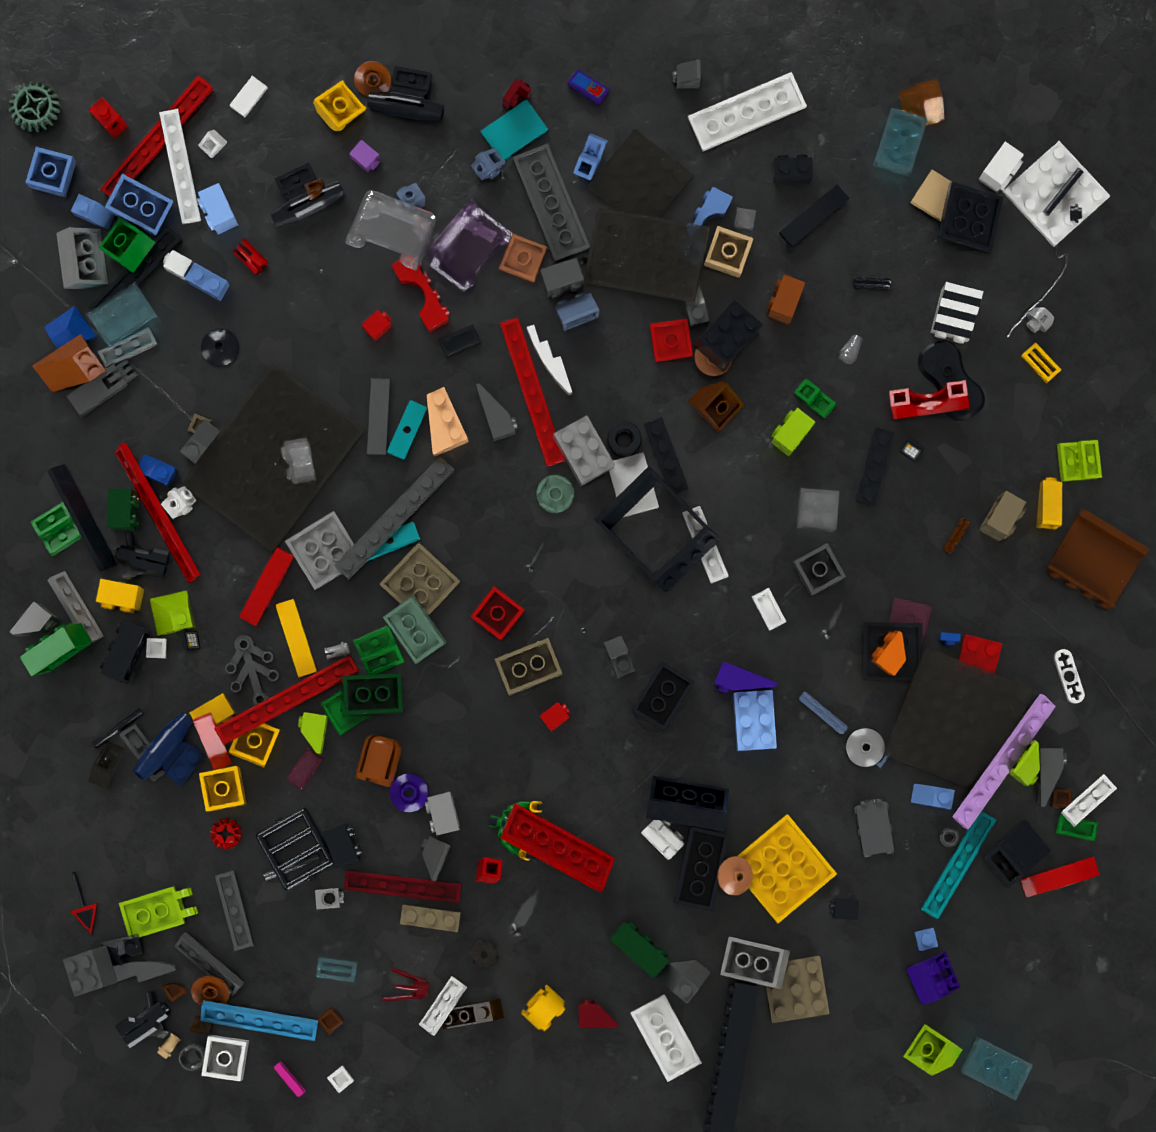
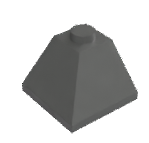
M429 836L428 840L424 839L421 850H423L422 856L430 877L436 882L450 851L451 844Z

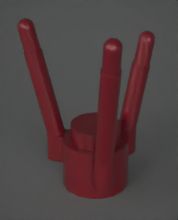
M395 968L391 969L392 972L417 981L413 982V986L394 985L398 989L412 990V994L415 995L383 997V1001L422 1000V997L427 998L429 982H424L425 978H419Z

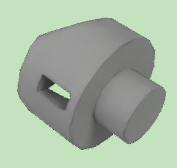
M1045 307L1033 308L1027 314L1030 321L1026 326L1034 333L1038 330L1046 332L1052 326L1054 316Z

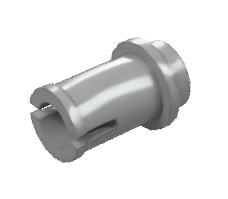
M341 642L340 645L325 648V654H327L328 660L343 655L347 657V654H350V648L348 643Z

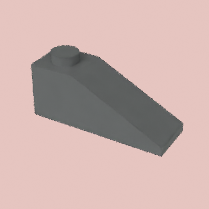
M691 270L677 274L690 329L709 325V317L696 271Z
M476 384L493 440L496 441L515 435V429L518 428L515 418H511L510 414L480 384Z
M1039 748L1040 771L1037 774L1039 775L1038 807L1046 806L1063 771L1064 764L1067 763V754L1063 748Z

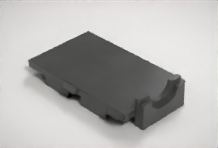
M881 798L859 801L860 805L854 807V812L857 814L859 827L857 830L861 840L863 856L871 857L872 854L893 853L894 846L891 834L893 829L892 824L889 822L888 802H882Z

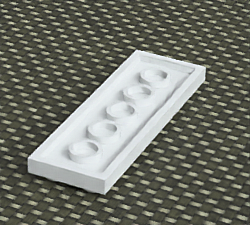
M792 72L691 114L687 118L703 152L805 109L807 105Z

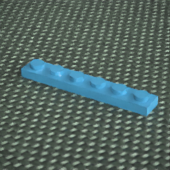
M204 1000L201 1008L200 1021L312 1041L316 1039L318 1020Z

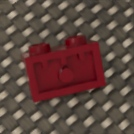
M515 79L503 97L502 106L507 110L511 106L515 107L520 100L519 96L529 101L531 98L530 85L523 80L518 81Z

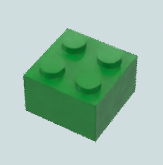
M120 217L98 248L134 273L156 242Z

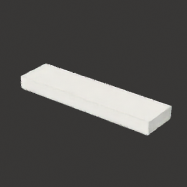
M701 507L693 508L692 510L707 524ZM685 511L682 514L693 539L703 527L688 511ZM715 545L701 558L711 584L729 577L718 548Z

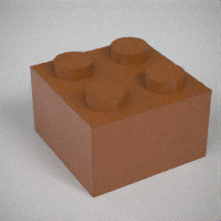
M785 274L783 279L778 278L773 292L776 294V297H771L767 307V311H770L768 317L790 324L806 282Z

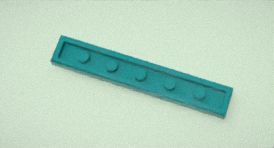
M983 811L980 812L965 833L921 908L922 911L937 920L939 919L997 819Z

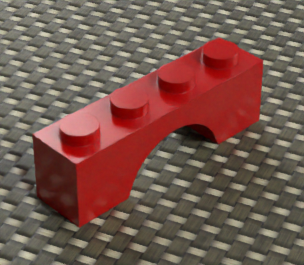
M410 253L392 263V269L401 284H413L419 287L425 294V304L419 315L428 332L430 333L448 323V316L450 314L445 305L441 307L438 301L441 298L436 289L432 290L429 284L431 281L426 273L422 274L420 270L422 265L417 256L413 258Z
M966 380L946 383L942 390L933 394H917L909 388L889 391L893 419L970 409Z

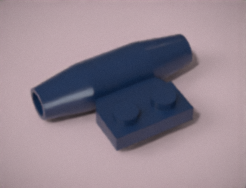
M181 712L159 732L144 750L133 769V773L138 778L145 781L162 766L165 775L178 786L185 782L205 757L192 744L182 742L193 723L192 718L186 713Z

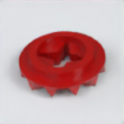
M220 819L212 826L210 832L211 841L218 848L231 849L241 839V828L232 819ZM227 825L228 832L234 835L227 836L224 842V836L218 834V832H223Z

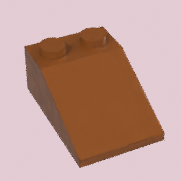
M81 334L32 365L52 392L90 382L106 371Z

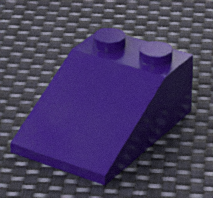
M723 661L713 685L717 686V691L727 694L728 691L771 689L777 686V682Z

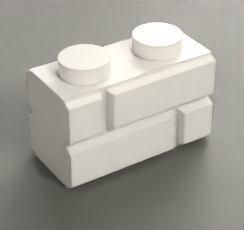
M653 820L641 834L667 860H670L685 844L683 842L684 837L677 830L673 832L669 828L671 825L669 822Z

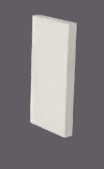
M665 994L630 1012L667 1082L702 1064Z

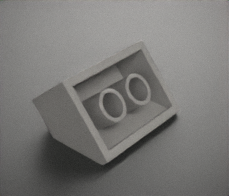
M69 227L56 233L64 289H85L108 285L104 252L98 248L102 243L101 229Z

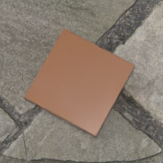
M512 234L499 270L534 283L548 247Z

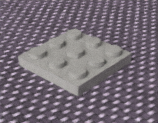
M334 511L285 541L314 590L341 575L334 565L354 545Z

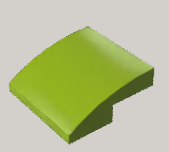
M1098 440L1057 444L1061 482L1102 478Z

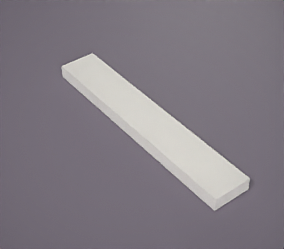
M178 109L159 112L182 225L200 222L201 218Z

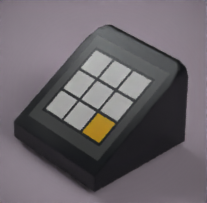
M908 438L900 452L915 462L925 448L912 438Z
M182 631L180 633L185 651L189 652L201 648L197 631Z

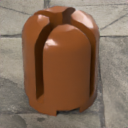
M375 734L368 736L363 744L355 778L391 787L402 752L401 744L397 740Z

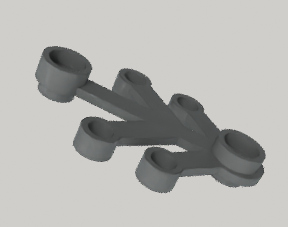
M241 635L235 640L236 652L231 662L226 664L225 671L231 675L235 674L237 664L242 656H244L245 664L236 681L231 683L230 689L235 693L241 692L242 685L249 673L255 693L253 703L257 705L259 704L257 702L259 696H262L264 701L269 698L267 694L262 692L257 672L267 676L273 682L279 679V673L253 661L251 653L261 657L265 663H271L274 660V655L269 651L265 652L254 646L251 637ZM242 641L247 642L246 648L241 647ZM266 654L271 655L269 661H266L264 658ZM233 665L234 671L229 672L228 666ZM272 672L277 674L275 679L270 678ZM236 683L240 685L237 691L233 689V685Z

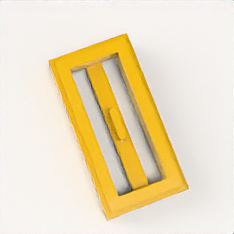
M1036 342L1021 355L1046 383L1061 371L1058 365ZM1033 349H1035L1047 361V363L1055 370L1054 372H1052L1044 364V362L1032 351ZM1028 354L1047 372L1049 377L1034 363Z

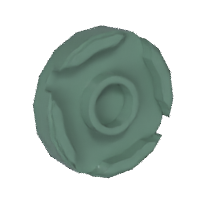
M560 475L544 478L539 483L536 491L540 506L551 513H561L567 510L574 499V488L571 482Z

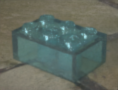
M891 107L873 167L909 177L927 118Z
M132 283L86 314L109 348L157 316L135 283Z
M977 1036L960 1072L1016 1100L1033 1065Z

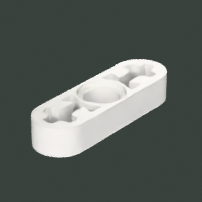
M1061 649L1054 654V662L1066 699L1073 704L1080 703L1084 699L1085 693L1073 656L1070 651ZM1060 653L1068 656L1065 662L1066 665L1071 664L1072 668L1061 670V667H1064V663L1058 660L1061 656ZM1066 671L1073 672L1074 680L1072 682H1067L1064 679ZM1077 683L1078 686H1074V690L1080 693L1077 696L1078 700L1071 698L1070 694L1073 693L1072 687L1067 688V685Z

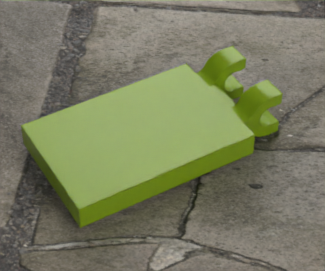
M173 886L119 903L128 936L139 934V937L176 927L186 923L185 917L198 914L197 906L185 909L182 898L193 895L191 887L177 891L176 887Z

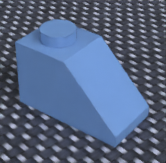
M78 194L71 209L74 216L108 231L116 215L104 209L105 206Z
M914 784L910 803L951 810L955 790Z

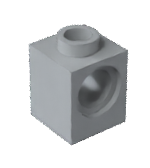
M340 888L315 890L316 910L340 908L341 903H344V892H340ZM327 893L334 894L335 901L333 904H328L325 901Z

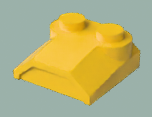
M343 80L313 101L317 113L334 131L343 130L349 122L367 109L346 86Z

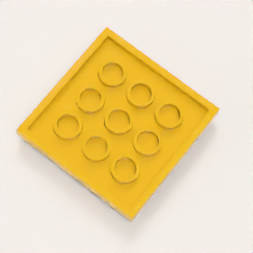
M788 814L737 855L747 860L752 868L753 878L748 889L777 924L837 875L835 870Z

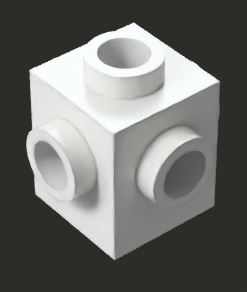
M185 486L179 489L175 487L167 493L168 497L161 505L174 519L189 513L193 509L191 506L196 502V499Z

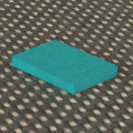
M526 99L481 130L480 133L492 149L495 148L502 159L506 161L548 132V128Z

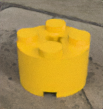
M545 985V991L540 989L526 1004L529 1007L527 1011L523 1009L521 1014L538 1030L546 1031L552 1024L551 1020L555 1016L559 1017L564 1012L565 1001L552 988Z

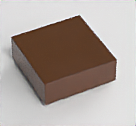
M1054 788L1051 796V807L1066 808L1072 803L1073 789Z
M332 1007L316 1019L328 1035L344 1022Z

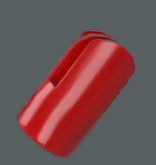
M243 238L242 244L239 243L236 246L237 249H234L232 252L254 274H258L263 270L261 266L264 265L266 267L268 261Z

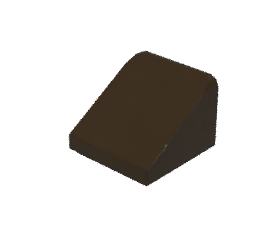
M196 1015L190 1031L202 1034L212 1033L213 1023L200 1021L201 1016Z

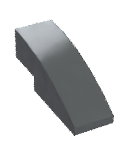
M136 961L113 966L117 981L137 976L138 982H142L178 970L177 965L158 961Z

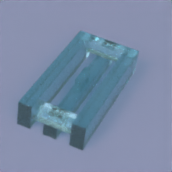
M319 957L316 977L355 982L358 962ZM322 962L348 965L353 967L352 969H345L323 966ZM321 969L351 973V977L321 973Z

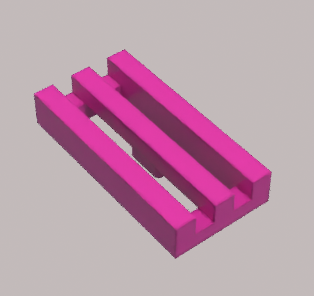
M282 1061L274 1066L276 1072L297 1097H300L306 1091Z

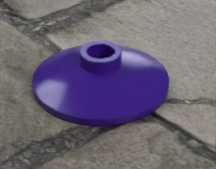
M403 774L397 777L390 787V799L393 805L403 812H415L421 809L427 801V784L418 775ZM408 789H411L413 791V795L411 797H408L406 795V791Z

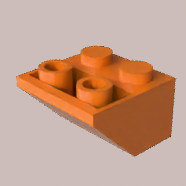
M896 630L894 632L890 631L883 640L885 644L882 647H878L872 654V657H874L872 662L892 676H895L906 661L902 632Z

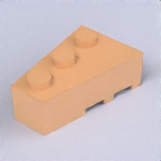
M443 387L427 394L433 456H439L469 442L445 388Z

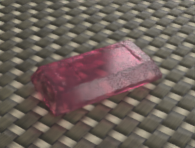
M308 747L286 779L302 790L324 758Z

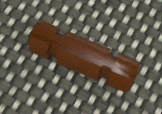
M962 518L959 521L958 527L954 529L948 539L949 542H946L943 550L947 553H953L956 548L955 545H958L965 533L964 530H967L970 522Z

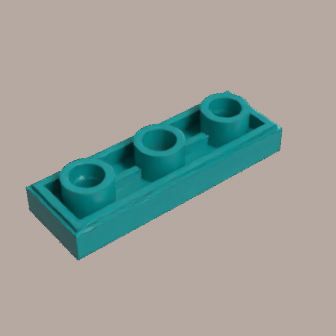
M409 401L387 453L405 460L426 414L427 407L414 401ZM410 428L411 431L410 433H404V429Z
M414 522L400 526L367 561L420 541L421 539ZM394 540L393 543L388 544V541Z

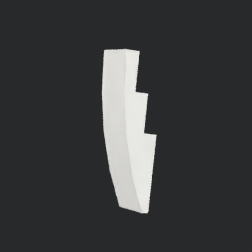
M534 325L527 327L533 347L544 367L568 396L572 395V389L561 356L553 358L548 341H539Z

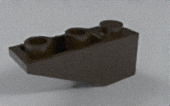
M499 998L454 1007L442 1024V1028L449 1029L504 1018L501 1000Z

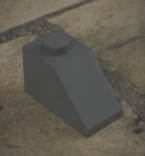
M700 60L677 65L676 71H673V83H676V89L699 88L701 79Z
M205 419L180 452L196 463L219 434L220 430Z

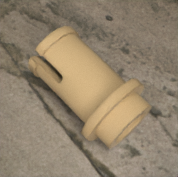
M170 1033V1036L163 1045L158 1047L157 1053L165 1059L168 1056L171 1057L170 1053L181 1040L173 1033Z

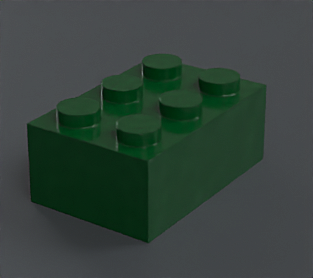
M401 673L352 675L340 678L342 717L400 714L403 712Z
M623 921L610 936L609 940L651 977L655 978L669 962L668 958H666L668 953L660 946L656 949L652 945L654 941L645 933L641 936L637 932L639 928L631 921L628 923Z

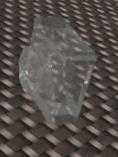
M737 207L734 227L753 230L756 210Z

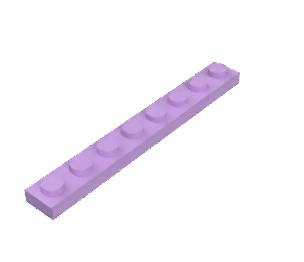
M1039 694L953 815V818L963 828H970L1056 707L1045 695Z

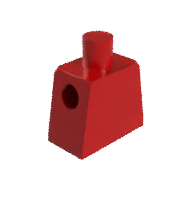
M103 97L88 109L90 114L113 139L128 127L121 116ZM118 122L117 125L112 128V125Z

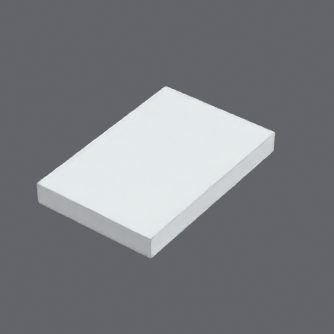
M644 452L613 461L615 467L609 473L616 497L648 467ZM654 487L624 517L659 508Z

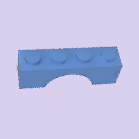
M712 187L711 191H706L702 199L704 201L702 208H697L693 216L696 218L694 223H690L685 231V234H687L684 241L681 240L676 248L679 251L677 257L698 267L707 249V246L701 239L700 229L707 220L725 216L732 202V196L715 187Z

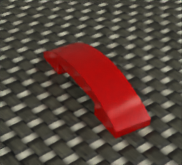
M1092 856L1075 863L1021 878L1020 881L1025 897H1030L1078 883L1100 874L1095 858Z

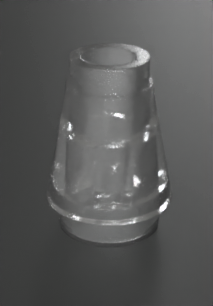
M852 335L839 351L840 360L847 364H853L857 360L863 339L857 335Z

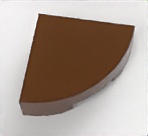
M322 178L305 184L310 200L321 194L324 187Z
M177 983L161 986L171 1003L188 993L184 986Z

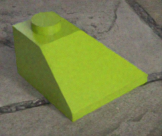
M188 591L150 599L158 636L196 628Z
M1036 740L1029 743L1008 773L1024 786L1033 785L1039 778V775H1037L1040 771L1039 742Z
M924 1024L903 1057L932 1076L953 1066L963 1049Z

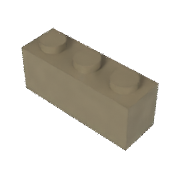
M403 904L400 924L459 932L461 912Z

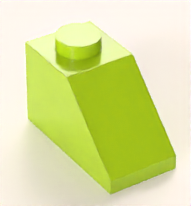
M304 712L303 716L299 717L298 727L301 728V733L317 754H322L328 716Z

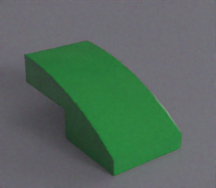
M805 379L794 392L801 401L823 419L836 406V402L822 393L821 389L808 379Z

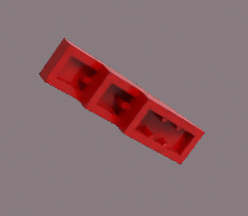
M279 547L276 548L240 614V618L254 626L259 624L265 609L269 606L294 558L292 554Z

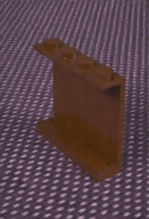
M1083 509L1079 512L1045 569L1049 571L1048 574L1055 579L1061 578L1066 581L1064 583L1071 589H1079L1084 597L1090 600L1094 598L1098 601L1099 606L1108 610V608H1115V602L1141 559L1147 555L1150 549Z

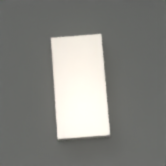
M251 76L229 106L245 118L268 88Z
M769 588L752 596L769 631L786 623Z

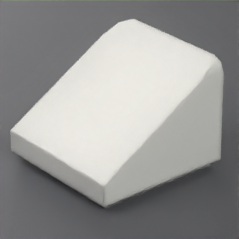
M215 130L207 132L198 146L210 158H213L226 145L227 141Z

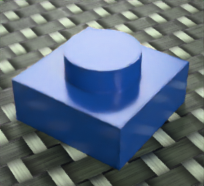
M941 632L939 633L938 641L943 642V645L955 646V643L960 642L961 634Z

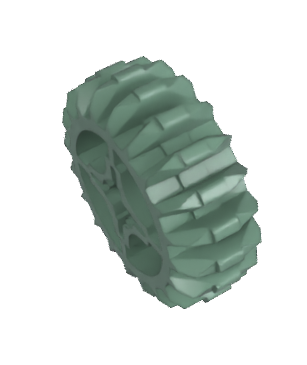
M30 81L28 87L23 83L22 90L17 87L16 91L18 94L12 93L11 95L15 100L9 101V104L12 105L9 111L13 113L11 118L15 120V124L17 126L21 125L23 130L28 127L29 132H32L34 127L36 132H40V127L47 130L46 124L53 126L51 120H57L58 117L55 113H60V109L56 108L60 106V102L56 101L58 95L53 94V88L48 89L47 84L41 86L39 81H37L35 86ZM32 94H42L46 97L34 98ZM27 98L26 104L20 109L23 100ZM32 101L36 104V110L38 113H36V111L33 110ZM49 104L48 110L46 114L43 116L42 111ZM35 115L37 120H28L23 116Z

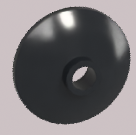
M214 329L203 338L201 352L205 360L210 364L226 366L236 359L239 353V342L236 336L229 330ZM218 343H222L223 347L221 349H216Z

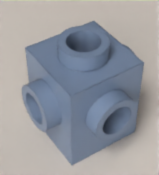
M493 148L480 152L475 157L476 160L471 166L481 180L493 179L500 173L498 170L505 164V161L497 150Z
M414 183L408 187L403 186L396 192L395 204L399 211H403L405 216L410 213L414 214L425 206V196L417 183Z

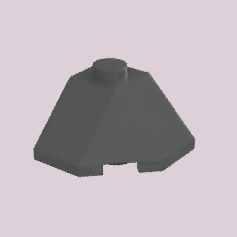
M696 960L672 962L666 965L657 979L688 1004L711 972Z

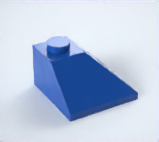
M73 306L44 327L57 348L62 347L80 334L87 343L97 337L76 306Z

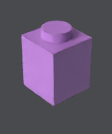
M363 140L349 153L350 158L366 172H369L371 169L374 170L380 163L379 154Z

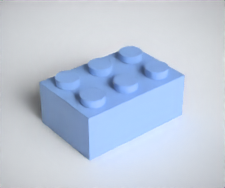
M773 690L733 693L737 751L776 749Z

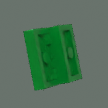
M63 502L31 521L36 533L42 539L52 557L82 539Z
M388 625L353 640L368 675L381 673L404 662Z

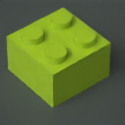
M799 408L795 411L790 410L783 420L785 424L783 426L779 424L771 436L773 437L771 443L787 456L793 453L815 424V421Z

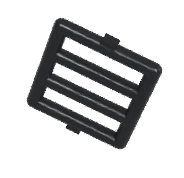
M301 808L284 819L280 817L275 820V824L256 834L258 843L286 891L306 880L311 881L316 878V874L334 865L329 848L306 808ZM301 817L304 819L307 825L306 828L275 846L269 847L265 839L266 837ZM312 834L317 844L279 865L274 854ZM321 850L326 859L325 861L288 881L283 871Z

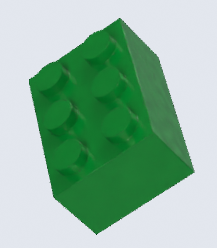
M72 622L66 626L60 625L53 630L54 634L39 639L40 643L38 645H31L24 650L26 653L20 656L31 677L52 671L93 643L82 623L73 624Z

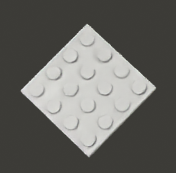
M1060 141L1003 190V193L1053 247L1110 197L1107 191ZM1077 168L1082 169L1084 173L1052 213L1046 216L1043 210ZM1075 204L1082 207V219H1079L1078 223L1070 221V206H1075Z

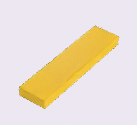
M291 599L276 604L298 677L316 673L317 669L295 600Z

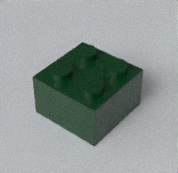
M108 489L107 527L112 531H136V527H139L140 518L137 515V508L140 507V496H137L135 491L132 489Z

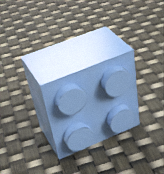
M219 183L198 192L200 198L197 201L203 213L208 214L205 216V219L212 231L215 230L217 234H221L239 226Z

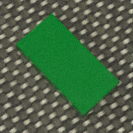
M1059 814L1056 834L1095 841L1098 822L1083 819L1074 827L1063 815Z

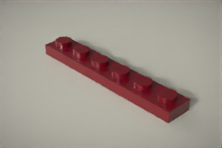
M346 870L344 890L451 903L460 902L462 884L435 882L433 880Z

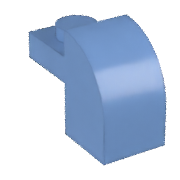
M590 133L573 173L591 180L600 164L608 140Z

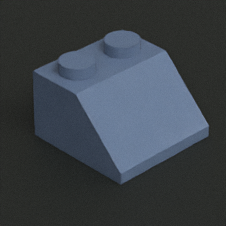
M583 292L576 295V299L571 301L566 299L557 303L558 306L555 307V311L563 331L599 317V309L591 293L586 294Z

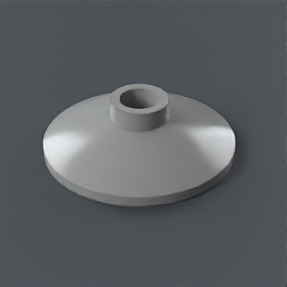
M858 729L847 740V755L858 766H873L884 755V741L880 734L872 729ZM864 744L869 745L870 748L868 751L863 750L862 747Z

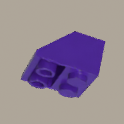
M946 952L932 956L907 968L921 1005L939 1000L961 988Z

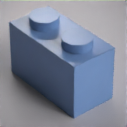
M195 262L185 277L187 283L220 302L230 286L227 280Z

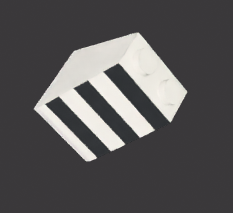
M946 282L941 289L931 333L941 339H946V337L953 338L954 342L961 344L968 342L984 291Z

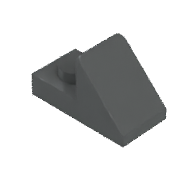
M622 636L604 642L618 678L636 672Z

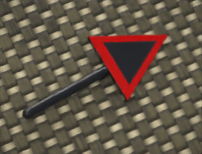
M72 872L82 908L70 912L92 935L97 903L89 906L85 905L76 872Z

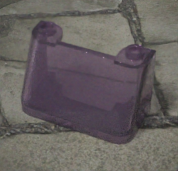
M472 198L427 251L426 258L433 269L465 292L467 288H471L474 285L476 270L497 245H507L511 241L513 233L481 203Z

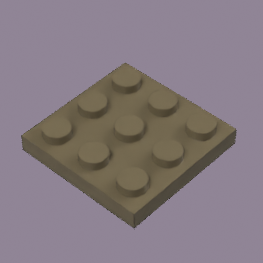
M418 542L379 585L400 604L414 595L429 616L461 581Z
M820 956L788 960L782 989L766 986L772 1023L830 1014Z

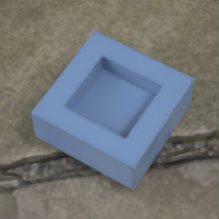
M934 928L914 932L918 951L938 947Z

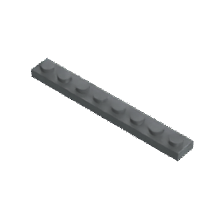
M439 457L343 555L334 567L349 580L454 472V468Z

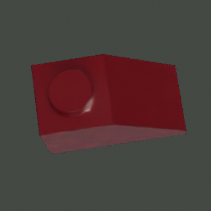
M588 999L583 1000V1003H579V1028H618V1023L598 1003H594V1000Z

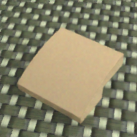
M931 170L910 203L941 222L947 190L951 181L936 171Z

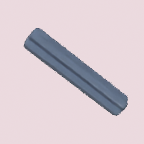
M807 692L802 693L799 700L839 734H844L848 728L847 725Z

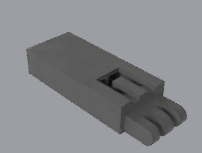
M127 359L117 366L112 364L105 369L104 373L66 396L79 416L83 417L127 387L129 385L128 382L138 376L136 372L128 375L134 369L132 366L124 369L129 364ZM116 379L118 380V383H116L109 389L104 384V382H106L107 380L111 384Z

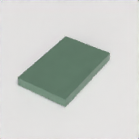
M414 595L383 616L415 664L447 643Z

